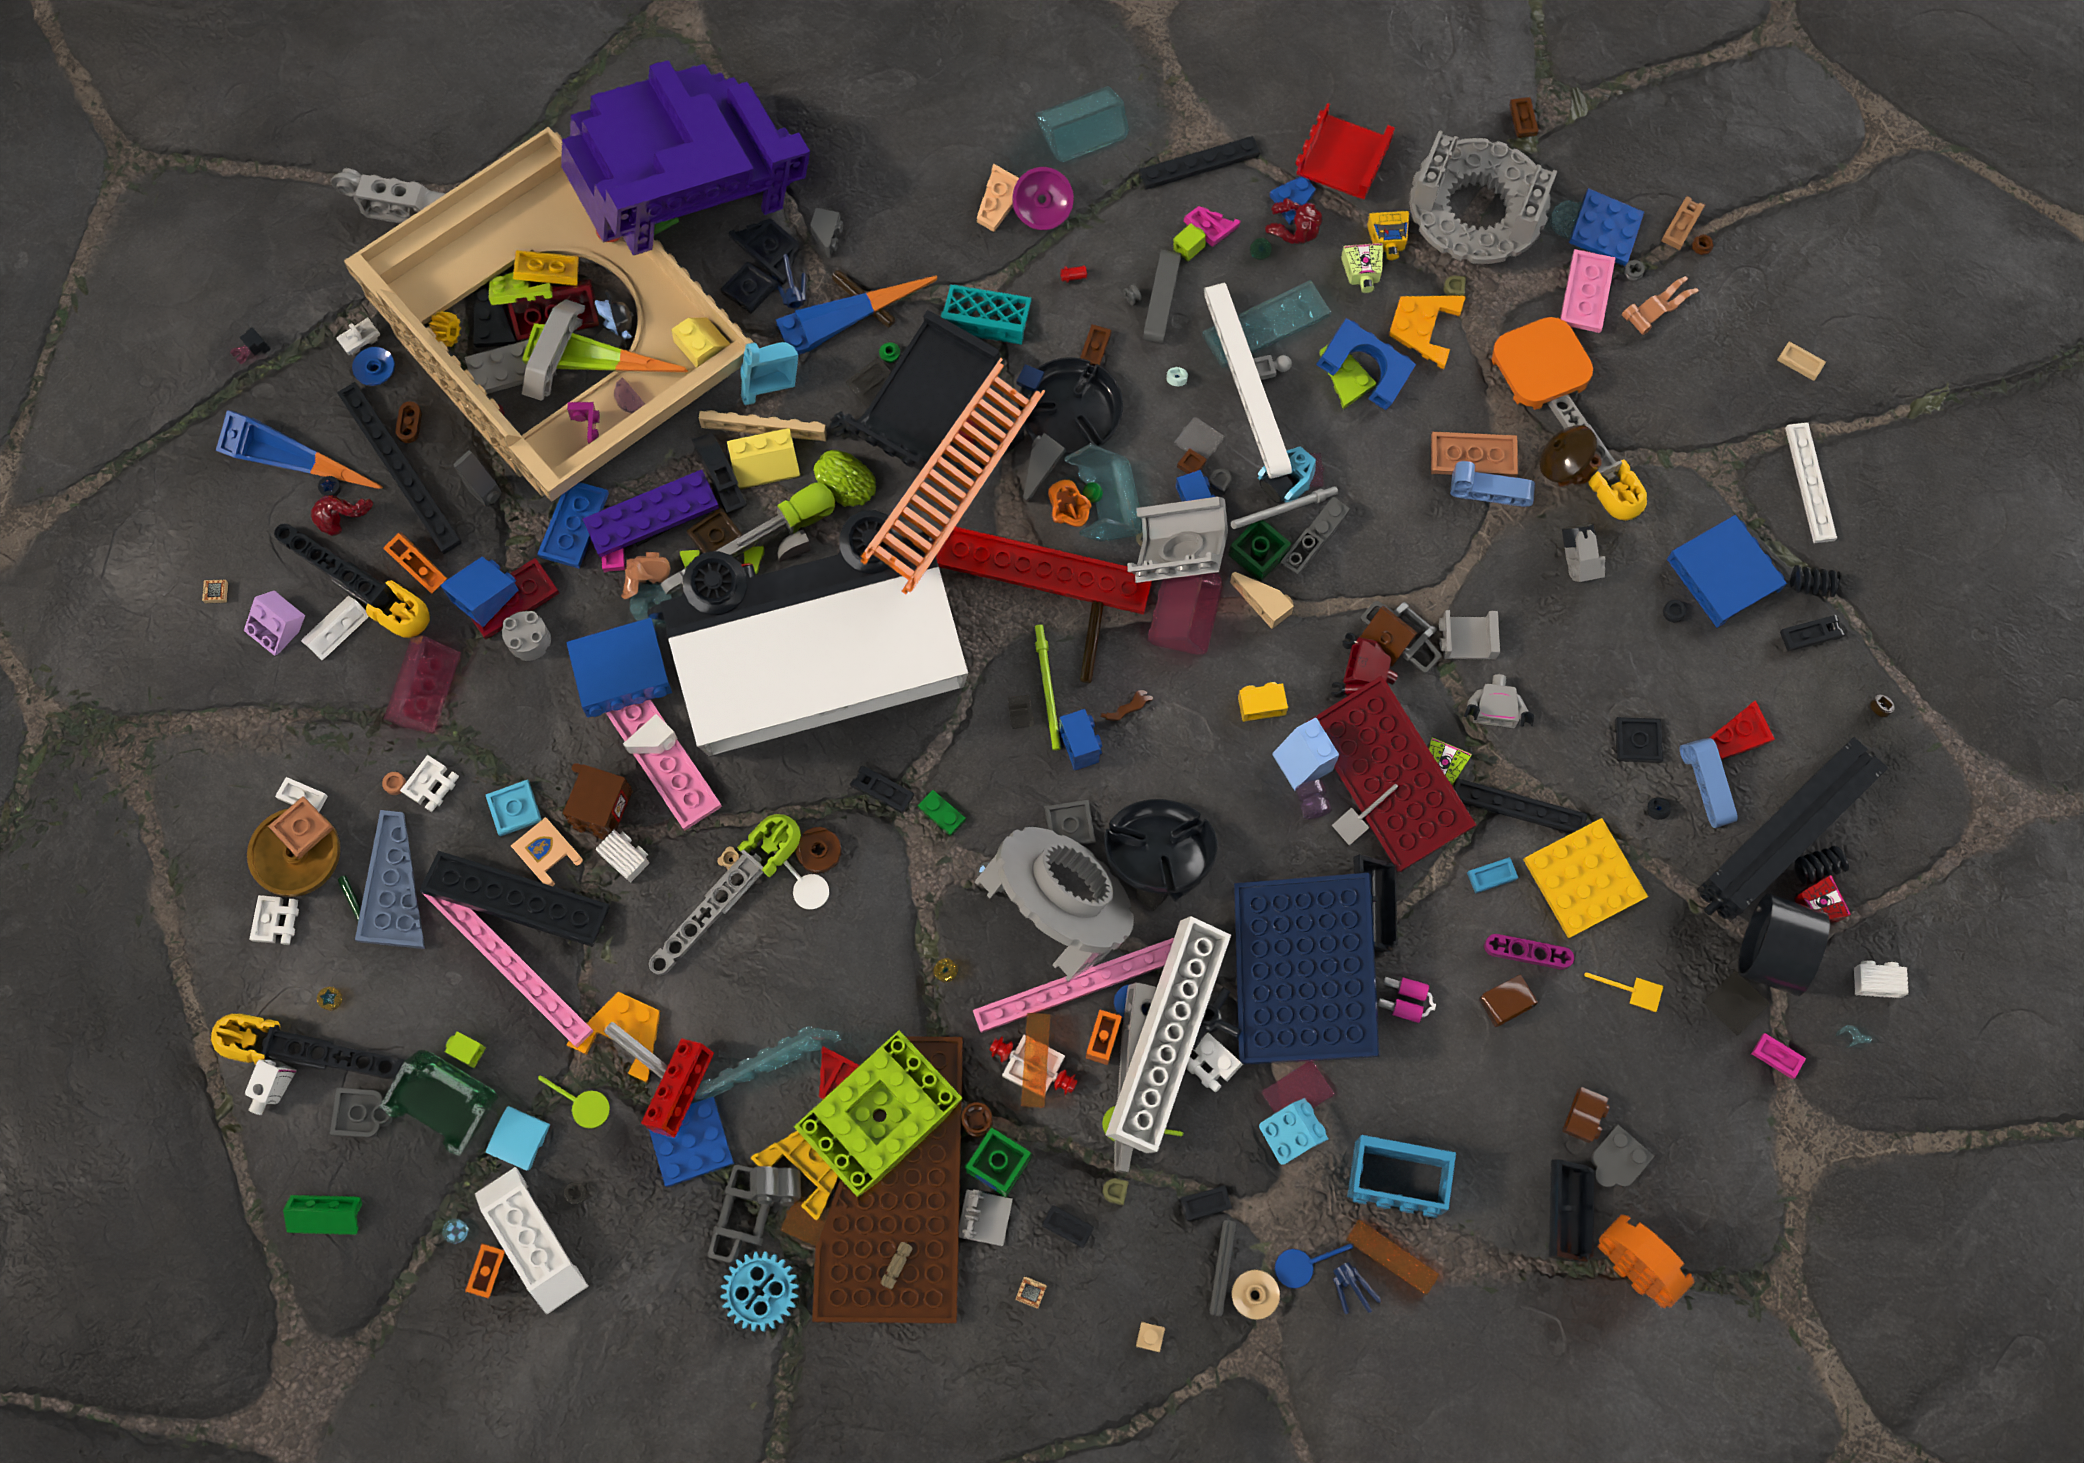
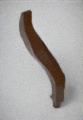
M1138 690L1130 703L1120 706L1115 713H1101L1100 717L1106 718L1105 720L1120 721L1126 714L1141 710L1146 702L1153 700V697L1147 695V691Z

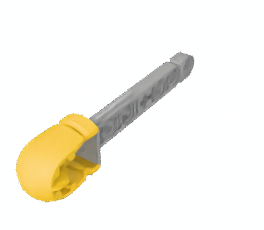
M1568 394L1547 402L1563 428L1575 425V423H1569L1571 419L1573 422L1577 421L1576 425L1587 426L1596 435V451L1601 454L1602 464L1589 480V485L1594 492H1597V497L1606 511L1616 519L1625 521L1640 515L1647 505V493L1635 473L1630 471L1631 467L1627 461L1620 460L1615 462ZM1564 402L1568 408L1564 410L1559 409L1557 403ZM1617 475L1620 481L1613 484L1610 488L1607 481L1615 478Z

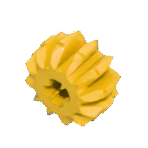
M441 311L432 315V321L429 325L436 335L435 339L438 342L442 341L446 347H452L454 343L458 342V336H461L459 333L462 328L459 326L460 319L450 312Z

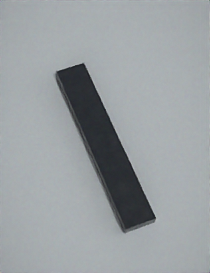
M1459 778L1456 779L1454 790L1465 805L1570 834L1585 827L1588 814Z

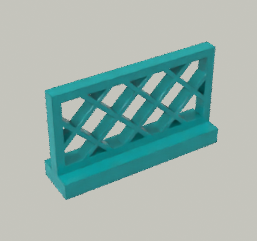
M950 284L941 317L975 337L1022 345L1031 297ZM953 293H962L965 297L956 300L953 297ZM980 296L985 300L977 304L973 298ZM999 299L1003 300L1005 304L997 307L993 302ZM969 301L972 307L964 310L961 304ZM1023 303L1025 307L1017 311L1013 305ZM989 304L993 310L985 314L981 308ZM957 307L961 313L953 314L949 313V311ZM1010 308L1013 313L1005 317L1001 311ZM976 310L981 315L980 317L969 316V314ZM997 314L1001 320L996 321L989 318ZM1017 317L1021 321V325L1010 323L1009 321Z

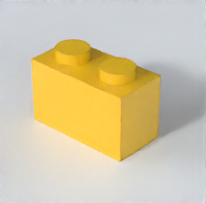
M1270 682L1256 688L1251 685L1239 691L1238 700L1243 722L1284 716L1287 713L1288 705L1283 683Z

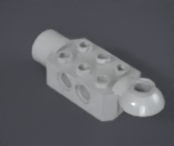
M349 168L343 169L341 173L334 175L330 180L338 192L346 196H354L353 199L358 204L361 213L367 218L396 223L404 222L446 194L429 191L423 185L413 181L404 182L396 178H381L377 175L369 176L362 174L361 176L357 171Z

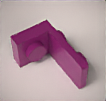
M568 402L567 410L570 420L577 422L588 420L587 441L590 444L599 437L598 429H596V423L600 422L599 410L595 409L594 402Z

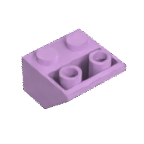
M271 591L254 598L244 631L275 656L299 633L305 615L277 592Z

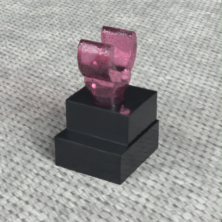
M251 327L245 334L239 337L245 346L236 347L230 353L234 357L241 354L236 360L239 364H242L246 361L250 352L257 355L262 351L265 354L271 348L255 329Z

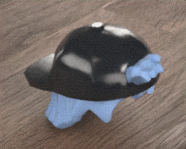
M606 290L608 300H595L599 315L605 319L603 325L610 329V334H615L624 340L630 339L632 336L629 334V331L633 325V312L630 311L626 303L612 301L609 291Z

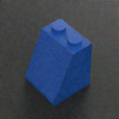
M483 556L440 585L450 601L482 627L519 590L515 584L516 579L508 572L502 573L499 570L500 566L492 559L487 561Z

